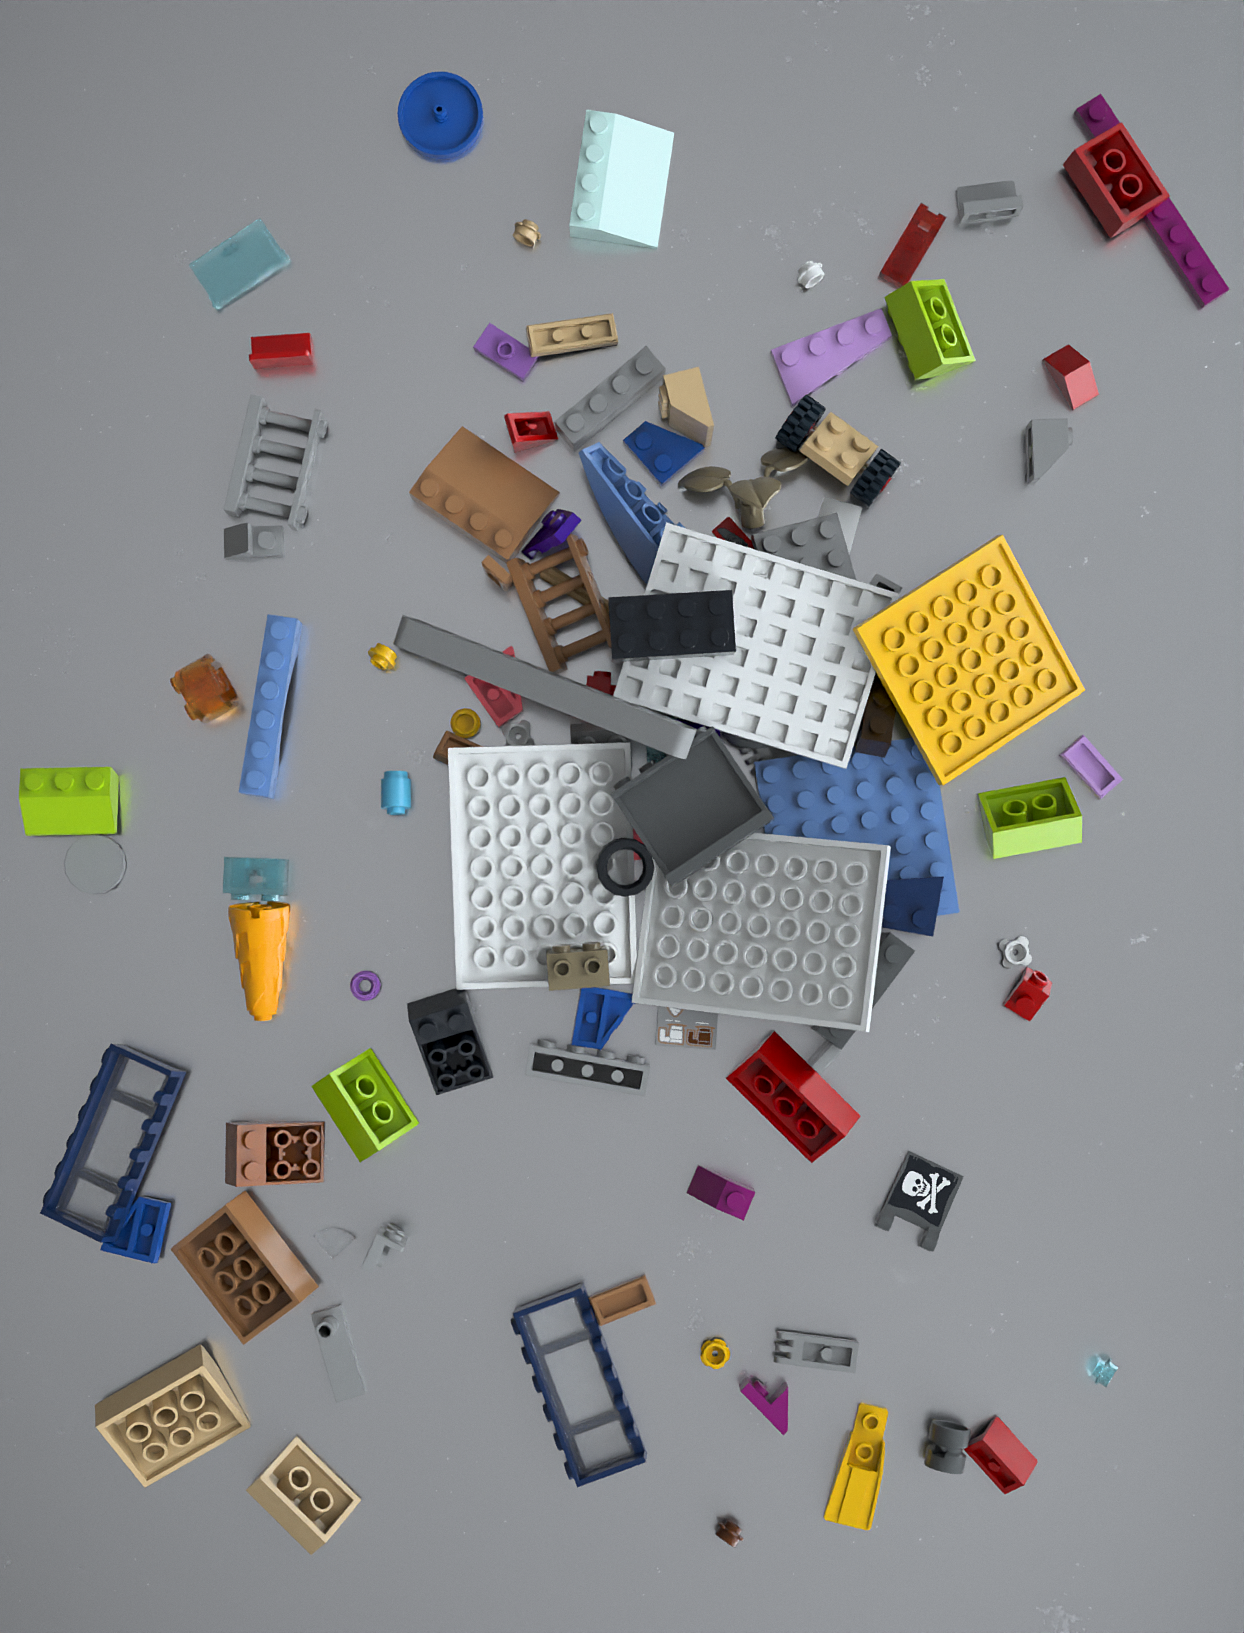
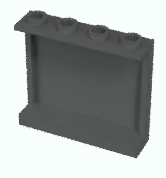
M703 726L696 730L686 759L664 753L666 755L664 759L658 763L654 760L646 763L639 769L641 774L632 780L626 777L613 786L615 791L610 794L665 875L664 877L671 887L685 880L774 821V817L766 808L713 726L709 729Z

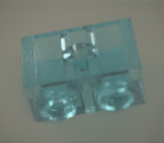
M224 857L223 893L231 894V900H249V895H261V901H279V896H288L289 860ZM257 871V876L263 877V880L257 883L255 888V883H251L249 880L250 877L255 876Z

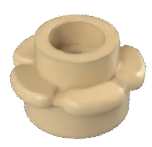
M524 219L522 222L514 224L515 231L513 237L521 244L534 246L536 240L541 238V234L538 231L539 227L534 222Z

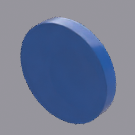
M441 71L424 74L410 83L400 98L397 113L401 133L409 146L419 154L433 159L453 158L471 148L481 133L484 118L482 103L475 88L464 78L453 73Z

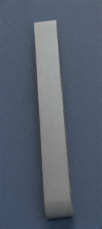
M402 615L393 642L395 646L681 759H686L696 733V729L689 725L419 619Z

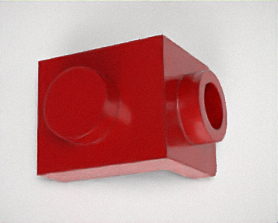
M1027 967L1023 972L1022 979L1006 999L1004 1006L1030 1022L1050 996L1052 982L1041 971H1034Z

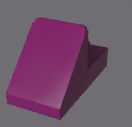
M746 1377L739 1384L740 1392L784 1436L788 1431L787 1382H784L768 1398L769 1391L759 1380L753 1383Z

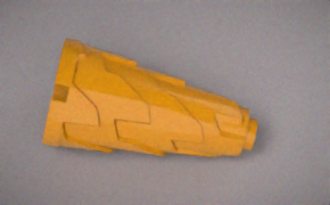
M267 901V904L246 902L230 905L228 907V917L233 933L235 958L239 962L241 985L245 993L247 1011L249 1010V1014L254 1016L256 1021L271 1020L272 1015L276 1014L279 991L282 988L283 961L286 957L290 904Z

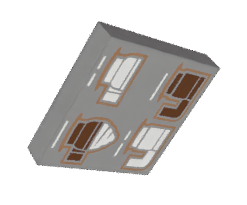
M658 1006L655 1045L715 1050L718 1013Z

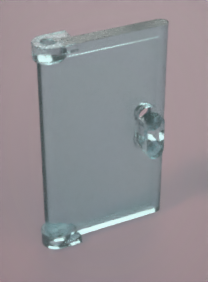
M259 218L190 263L189 266L208 293L212 306L218 311L222 308V305L285 264L288 265L291 261L285 251L279 247L261 218Z

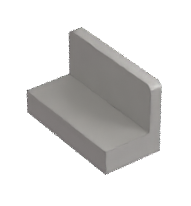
M1013 180L963 186L956 189L960 224L1019 216L1023 208L1022 195H1016L1015 182Z

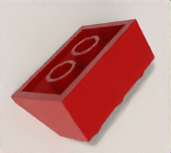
M1122 122L1074 149L1063 163L1064 168L1110 238L1134 225L1170 197Z

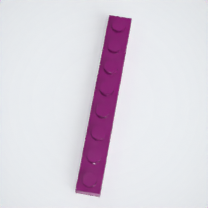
M1102 94L1078 107L1074 112L1090 139L1097 137L1120 123ZM1170 198L1143 217L1201 308L1230 290Z

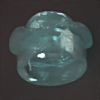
M1109 1358L1107 1362L1101 1359L1094 1369L1092 1375L1096 1377V1385L1100 1383L1107 1387L1117 1371L1118 1366L1111 1362L1112 1358Z

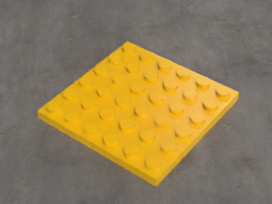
M1003 535L995 536L853 628L857 639L938 785H945L1085 691Z

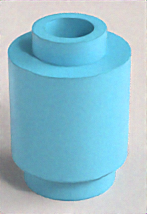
M386 771L384 772V779H381V809L387 810L388 815H404L405 810L411 809V779H408V772Z

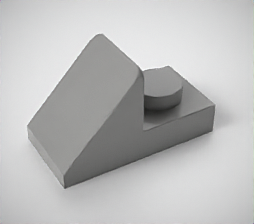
M242 523L224 529L225 559L285 557L284 527L282 525L252 527L249 523Z

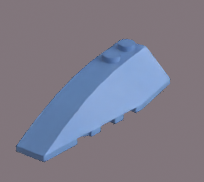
M598 442L582 449L578 454L591 489L610 529L641 579L648 584L666 522L675 524L665 515L668 510L660 502L655 505L644 494L647 489L639 481L636 482L629 479L625 475L626 468ZM680 522L677 524V526L685 528Z

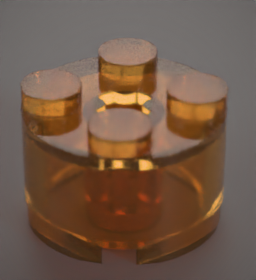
M206 654L176 671L175 676L170 679L174 690L178 694H182L187 702L184 708L188 716L193 721L199 719L205 724L239 705V702L232 700L237 694L231 681L222 667L215 669L211 664L215 659L210 654Z

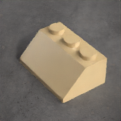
M699 367L663 375V385L659 386L660 394H658V407L661 418H667L671 428L693 441L702 444L704 447L711 446L714 423Z
M297 1436L246 1489L310 1555L330 1539L361 1501Z

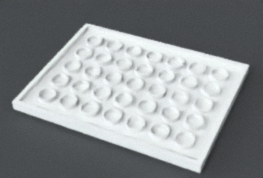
M630 742L448 748L456 990L548 987L546 951L552 950V946L558 944H570V949L582 948V943L600 942L601 946H607L610 984H634L637 964L635 895L623 897L612 894L604 888L598 879L596 869L598 855L606 844L614 839L624 837L633 839L632 825L610 795L615 791L613 786L626 777H629L631 780ZM628 849L618 850L609 858L607 864L608 874L616 883L622 885L634 883V851Z
M754 833L674 887L670 886L664 877L665 875L653 859L654 873L645 893L632 1003L869 1032L891 847L880 844Z

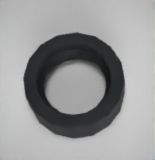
M624 837L614 839L603 847L597 858L596 869L598 879L606 890L614 895L627 897L637 895L647 888L653 878L654 863L645 845L635 839ZM618 850H632L642 859V874L632 884H618L608 874V860Z

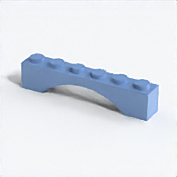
M267 615L239 786V793L269 799H274L284 710L302 630V623L296 618Z

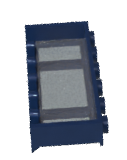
M113 1043L110 1044L109 1048L102 1055L101 1068L90 1084V1094L86 1104L81 1107L78 1113L79 1121L74 1132L66 1142V1152L55 1168L54 1181L43 1197V1207L40 1214L100 1243L117 1241L186 1075V1072L175 1069L126 1045Z
M584 1282L524 1306L516 1307L513 1312L514 1317L510 1319L515 1335H521L524 1343V1346L521 1347L522 1355L527 1365L532 1364L535 1373L532 1376V1381L536 1392H542L546 1404L542 1405L547 1421H553L556 1433H553L557 1449L559 1451L563 1450L567 1461L564 1462V1467L569 1480L574 1479L578 1488L645 1463L647 1451L590 1303Z

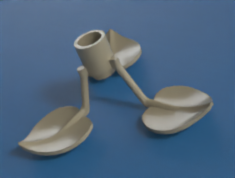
M777 448L766 452L760 459L761 464L767 466L764 471V477L754 480H740L732 484L728 480L731 477L729 470L722 467L709 466L696 469L685 475L678 482V487L683 486L688 490L696 492H710L721 488L723 485L726 486L733 497L735 508L740 509L742 527L754 529L765 524L764 509L768 502L781 490V482L769 477L770 473L774 469L780 472L796 469L810 458L801 453L799 449L793 452L789 448Z

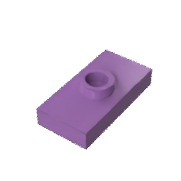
M490 322L473 346L475 351L524 381L539 356L531 357L527 346Z

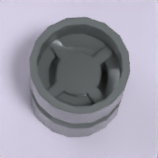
M933 1420L929 1433L932 1445L926 1449L924 1465L944 1473L962 1474L966 1461V1455L962 1451L968 1447L971 1433L970 1428L954 1422Z

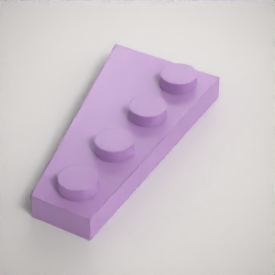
M882 308L771 349L772 359L791 407L800 402L806 394L813 393L825 382L839 375L851 364L862 359L891 339L892 334Z

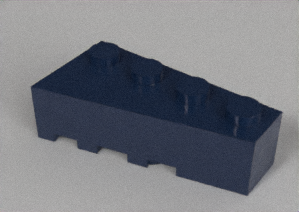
M944 877L887 880L881 928L933 937Z

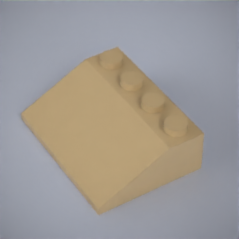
M202 1344L95 1404V1427L144 1488L251 1427L219 1367Z

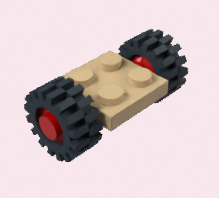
M806 394L783 423L775 439L793 452H796L801 444H803L800 449L801 453L847 486H849L858 473L862 474L850 493L869 507L890 482L891 477L901 462L881 449L871 463L867 464L879 446L832 412L817 427V422L821 419L826 408Z

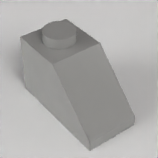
M1068 418L1032 419L1026 426L1029 485L1035 484L1066 452L1069 445H1072L1073 429L1068 427Z

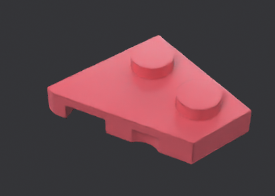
M512 646L502 651L505 654L515 657V652ZM470 675L464 678L498 728L523 712L521 695Z

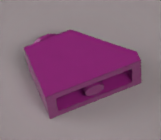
M698 1165L686 1193L717 1210L744 1221L755 1195V1190L750 1186Z

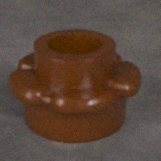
M728 1519L725 1524L718 1522L719 1527L715 1532L716 1536L734 1548L739 1541L743 1542L744 1538L740 1535L742 1529Z

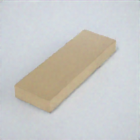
M613 313L527 325L525 328L531 357L613 346L619 342Z

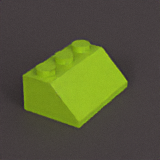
M945 279L910 281L884 297L888 306V313L893 319L898 332V340L904 348L909 361V369L914 374L915 380L933 378L976 361Z
M112 767L20 768L19 802L25 835L117 834L119 776Z
M1066 777L978 793L985 837L993 859L1082 843V814Z
M371 1048L311 1086L360 1163L419 1124Z

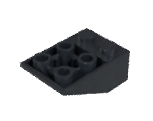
M455 988L407 1003L409 1023L436 1095L494 1078L466 989L456 990Z

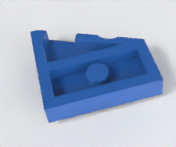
M647 421L643 422L623 439L625 446L661 487L705 450L702 444Z
M598 987L580 988L571 1045L601 1050L613 1031L623 1021L627 1012L635 1004L632 1003L633 994Z
M145 1196L138 1197L130 1208L117 1241L104 1242L100 1250L149 1263H158L171 1203Z

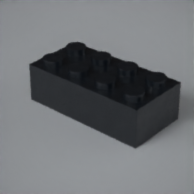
M732 590L608 597L612 662L734 655L736 652Z

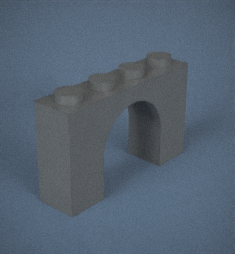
M882 932L880 935L872 1008L915 952V950L891 932ZM815 1025L811 1027L817 1034L841 1050L856 1031Z

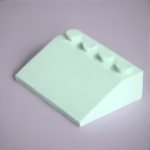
M586 110L569 223L570 237L657 249L674 137L673 132L615 113Z

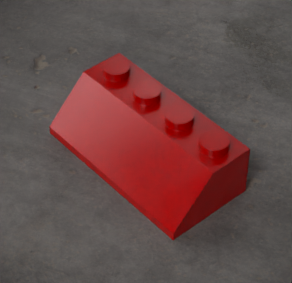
M775 1031L758 1044L726 1077L811 1163L845 1138L861 1117Z

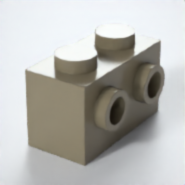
M600 942L582 943V948L570 949V944L553 945L552 950L546 951L549 991L610 986L607 946H601Z

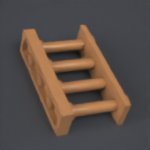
M573 534L566 538L569 547L530 564L520 558H514L506 562L548 670L556 674L568 670L565 662L573 655L606 641L609 648H611L609 613L586 558L589 555V551L582 538L579 539L578 536ZM574 558L580 575L544 591L536 590L532 580L536 574ZM585 586L591 600L590 603L554 619L551 617L547 618L543 608L546 606V602ZM596 613L602 628L601 631L564 647L558 645L554 635L557 634L558 629Z

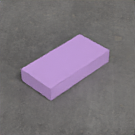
M1081 735L1059 755L1098 799H1102L1123 780L1084 735Z

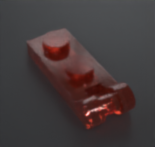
M922 202L879 273L880 277L899 288L910 281L947 218L941 213L936 215L929 211V206ZM921 221L931 225L928 232L918 227Z

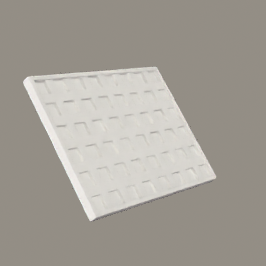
M666 522L644 595L732 590L736 652L734 655L624 662L613 696L647 709L709 728L713 726L714 729L847 769L876 673L853 628L898 600L899 593Z

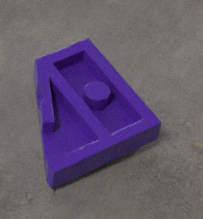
M562 509L551 510L541 522L543 526L521 552L529 560L533 559L538 551L543 554L552 547L562 544L582 520L574 512Z

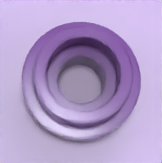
M360 971L351 979L350 990L353 996L359 1000H371L380 991V980L373 972ZM363 980H368L371 983V988L367 992L363 991L360 987Z

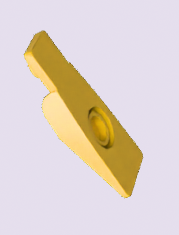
M859 1403L853 1430L849 1433L833 1479L824 1512V1519L826 1521L863 1530L871 1529L883 1475L885 1457L883 1435L888 1418V1410L886 1408Z

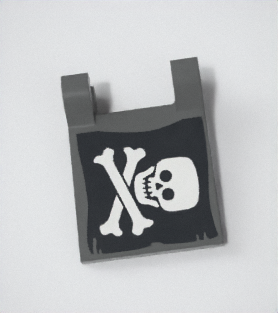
M908 1151L887 1201L874 1226L889 1231L894 1217L897 1216L924 1229L925 1232L918 1246L933 1252L964 1176Z

